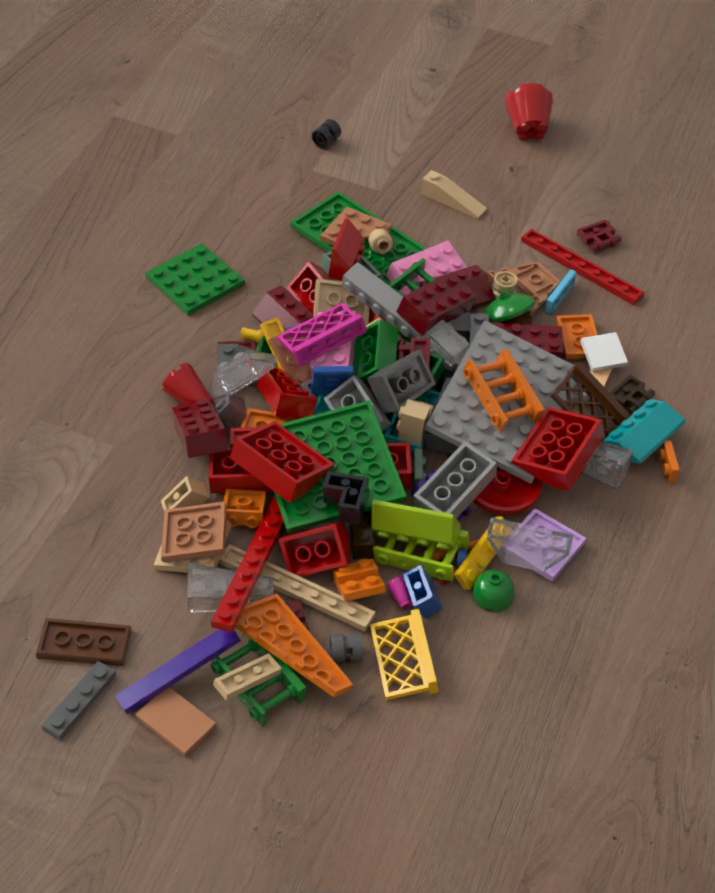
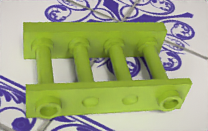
M459 531L456 548H449L443 562L431 560L437 545L429 544L422 558L412 555L417 541L409 540L402 553L392 550L397 542V538L391 536L384 548L374 546L373 552L375 562L382 565H389L408 571L422 565L430 576L453 582L454 572L451 563L458 549L468 550L470 545L469 531Z

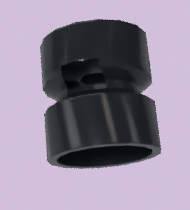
M327 119L312 132L314 144L321 149H326L341 136L340 125L332 119Z

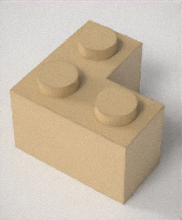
M408 399L405 407L401 406L398 417L401 418L396 427V430L399 431L398 439L420 446L426 431L424 428L433 413L434 405Z

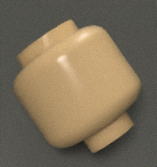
M378 228L370 233L368 241L375 253L385 254L391 250L393 240L387 230Z

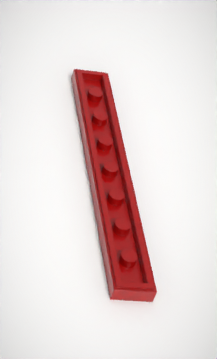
M532 228L521 237V242L561 265L576 271L577 274L632 305H635L644 297V291Z

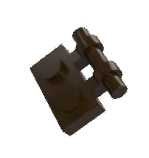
M631 374L609 392L623 407L625 405L630 406L627 409L630 415L655 395V391L652 389L644 390L645 383Z

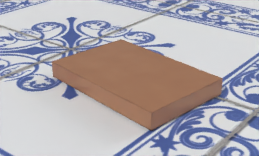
M170 687L152 698L135 714L137 720L184 757L216 728V722Z

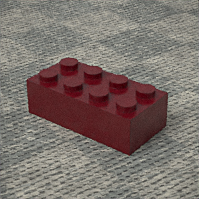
M450 272L403 296L396 312L421 336H424L469 312L478 295L453 272Z
M489 322L539 348L548 350L549 353L561 359L563 358L562 326Z
M199 400L189 405L183 403L172 408L175 429L188 458L228 450L225 428L210 400Z

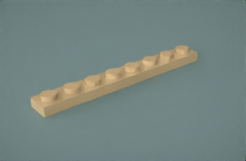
M229 544L225 549V554L221 555L219 564L237 571L246 552ZM266 562L257 581L293 599H300L302 603L364 632L375 618V611L351 600L345 602L341 595L269 562Z

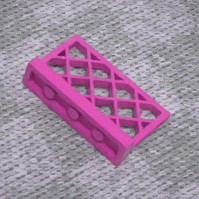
M342 302L278 335L277 338L296 358L297 364L301 367L367 331L363 317L360 314L356 315ZM342 310L344 311L343 314H336ZM322 320H327L326 323H319ZM332 320H340L339 322L331 323ZM316 328H323L322 331H315ZM289 337H294L293 340H286ZM299 337H307L306 340H299Z

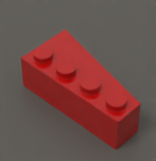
M261 366L257 388L276 417L286 419L287 417L301 419L314 415L318 400L315 396H309V391L306 389L301 390L299 388L300 384L297 381L291 380V377L281 368Z

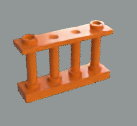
M508 349L501 350L496 362L476 367L472 359H468L463 369L464 376L470 382L489 414L492 424L496 426L499 433L503 432L510 419L527 415L532 423L539 421L545 409ZM499 369L504 375L502 378L485 382L481 374ZM508 384L514 391L494 397L490 389ZM517 399L523 406V408L504 413L499 404Z

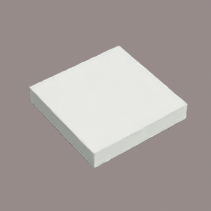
M616 332L581 338L580 342L592 372L627 366L628 361Z

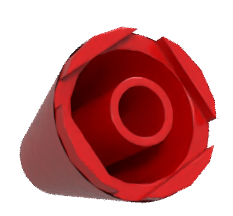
M189 363L179 365L181 368L178 371L173 369L162 383L164 387L162 390L182 404L186 403L189 405L199 400H210L213 405L211 396Z

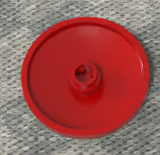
M497 467L496 476L472 502L493 514H519L528 510L536 503L540 496L543 481L534 477L530 484Z

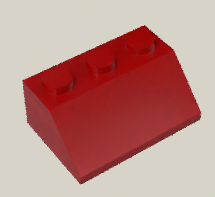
M347 218L344 219L332 248L328 278L339 281L343 280V275L357 262L360 263L361 255L364 254L365 245H363L364 237Z
M308 261L286 288L293 297L313 314L316 280L332 279L328 278L327 273L322 267Z
M342 522L323 525L279 538L287 571L301 577L348 565L349 538L345 524Z

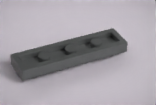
M97 661L42 724V730L61 741L116 677V671Z

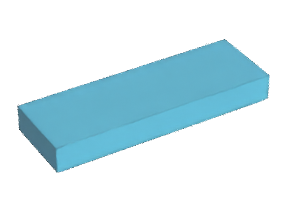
M570 269L549 296L546 302V314L551 315L574 286L576 271Z

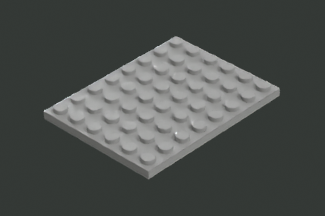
M484 320L424 429L458 447L466 441L497 462V467L531 484L534 476L514 465L512 459L538 421L532 423L527 415L510 419L503 432L499 433L496 426L492 424L489 414L470 382L465 378L463 369L468 359H472L476 367L496 362L501 350L508 349L544 409L552 407L563 410L550 395L565 378L567 371L574 365ZM499 369L481 374L485 382L504 377ZM571 378L570 388H577L576 382ZM508 384L490 389L494 397L514 392ZM560 391L558 396L562 400L567 401L566 391ZM571 391L572 399L576 393L574 391ZM517 399L499 404L504 413L523 408Z

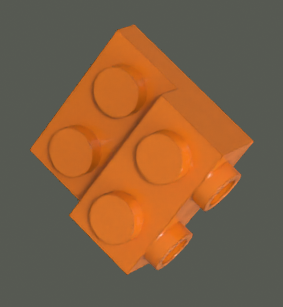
M226 489L224 496L227 506L226 521H230L231 527L241 525L256 528L260 526L264 518L266 491Z
M360 559L355 563L332 569L334 583L345 602L386 592L385 584L379 576L378 567L373 559Z

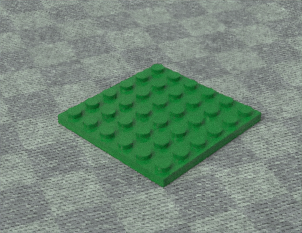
M370 400L280 424L333 462L335 465L330 472L369 478V496L364 512L372 510L373 500L395 504L407 501L406 493ZM326 475L304 496L291 503L284 500L274 491L287 533L339 519L338 505L324 503L323 484Z

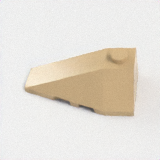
M431 170L422 179L421 195L476 219H479L487 211L483 204L453 180Z

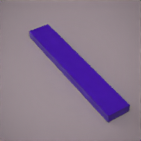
M218 629L115 696L126 714L230 649L241 640L234 630L229 632Z

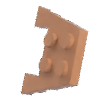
M538 261L517 265V268L514 269L505 267L501 268V271L498 272L493 270L487 271L488 278L492 283H494L495 275L502 271H508L517 276V285L535 299L534 307L527 311L531 316L544 304L561 282Z

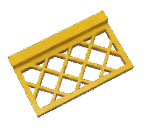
M419 609L411 610V615L370 624L386 701L430 691V694L439 693ZM409 623L410 625L405 633L397 630L401 624ZM385 628L389 632L382 638L376 634L375 630ZM393 633L402 637L397 645L388 641ZM406 640L414 643L410 651L401 647ZM384 645L393 648L388 656L380 652ZM397 651L406 655L401 663L392 659ZM410 658L418 661L414 669L405 666ZM388 663L397 666L393 674L384 671ZM402 669L410 673L405 681L396 677ZM414 676L423 680V685L415 687L409 683ZM393 681L402 685L397 691L389 692L388 690Z

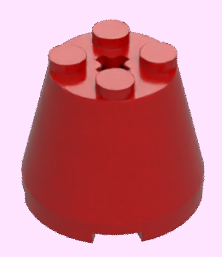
M537 83L519 85V89L513 92L509 91L505 96V107L515 132L520 140H526L527 138L540 140L544 138V134L548 131L553 105L552 91Z

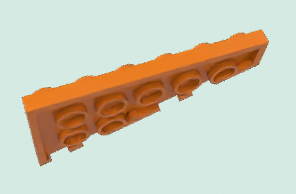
M278 594L245 606L235 626L236 629L332 697L339 696L352 689L353 683Z

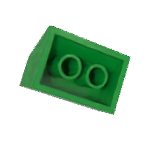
M381 319L366 327L367 332L356 337L353 375L363 380L365 384H369L367 378L396 362L398 328Z

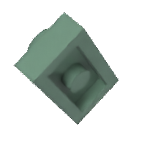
M414 448L412 457V490L422 478L426 479V472H423L426 465V457H422V449Z

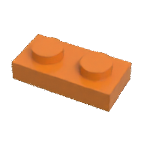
M666 440L662 444V448L659 449L658 456L659 460L663 462V474L667 476L668 483H676L680 469L671 440Z

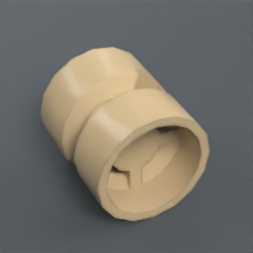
M502 271L495 275L493 287L495 299L505 292H509V294L516 293L518 279L514 273Z

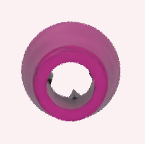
M396 577L388 582V591L402 610L410 608L413 603L404 578Z

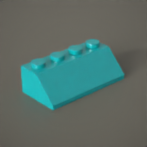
M647 400L642 407L634 411L627 420L623 421L617 429L612 431L603 440L610 460L641 464L684 425L686 420L665 401Z

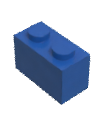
M422 565L403 574L413 605L416 609H419L424 619L443 609L433 580Z

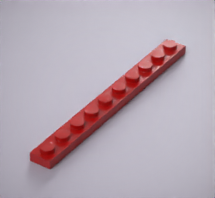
M275 496L211 621V628L233 632L285 525Z

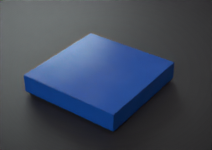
M314 366L311 394H330L353 376V366Z

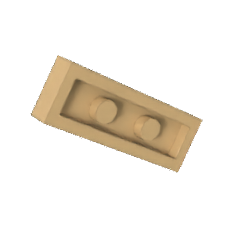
M268 653L214 679L213 686L225 700H228L281 674L282 668Z

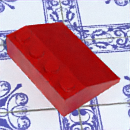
M547 407L512 459V463L551 487L570 491L604 438L602 420Z
M276 421L236 438L230 455V459L290 503L304 496L335 465Z

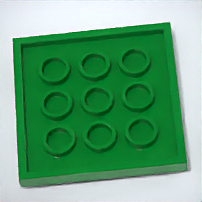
M203 243L145 272L146 279L187 316L245 285V279Z

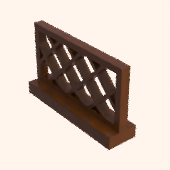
M582 363L571 367L567 371L565 378L550 395L565 411L575 413L572 405H579L580 414L585 415L584 405H590L591 415L585 416L603 419L605 438L631 416ZM571 378L576 382L577 388H570ZM560 391H566L567 401L562 400L558 396ZM571 391L578 393V401H572ZM583 392L589 396L590 402L583 401ZM596 406L602 410L603 416L596 415ZM608 419L614 422L616 425L615 429H609ZM601 441L598 447L603 451L606 447Z

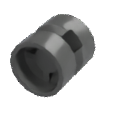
M361 632L348 633L345 637L342 633L330 634V654L335 663L344 662L347 658L350 662L363 661Z

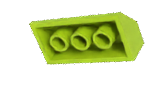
M379 500L372 501V530L378 537L389 539V536L396 537V540L408 543L409 540L417 541L416 544L426 547L429 544H433L442 550L456 548L461 524L454 514Z

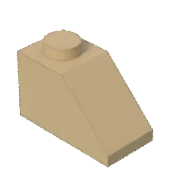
M186 476L161 500L164 511L165 509L202 505L209 499V495L203 482Z

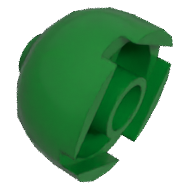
M496 569L484 571L477 576L474 582L472 598L475 604L483 610L487 608L493 610V612L504 611L512 604L514 583L503 571Z

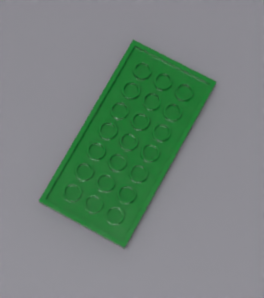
M338 191L291 221L290 227L326 252H330L333 246L320 241V235L346 207L379 220L382 219ZM391 226L389 231L393 240V246L389 252L377 254L370 247L368 239H366V242H363V245H365L363 256L382 274L380 279L387 285L391 284L386 274L393 262L427 249L393 226Z

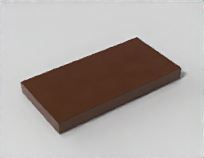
M45 618L36 657L39 659L94 664L99 661L105 665L124 666L131 626Z

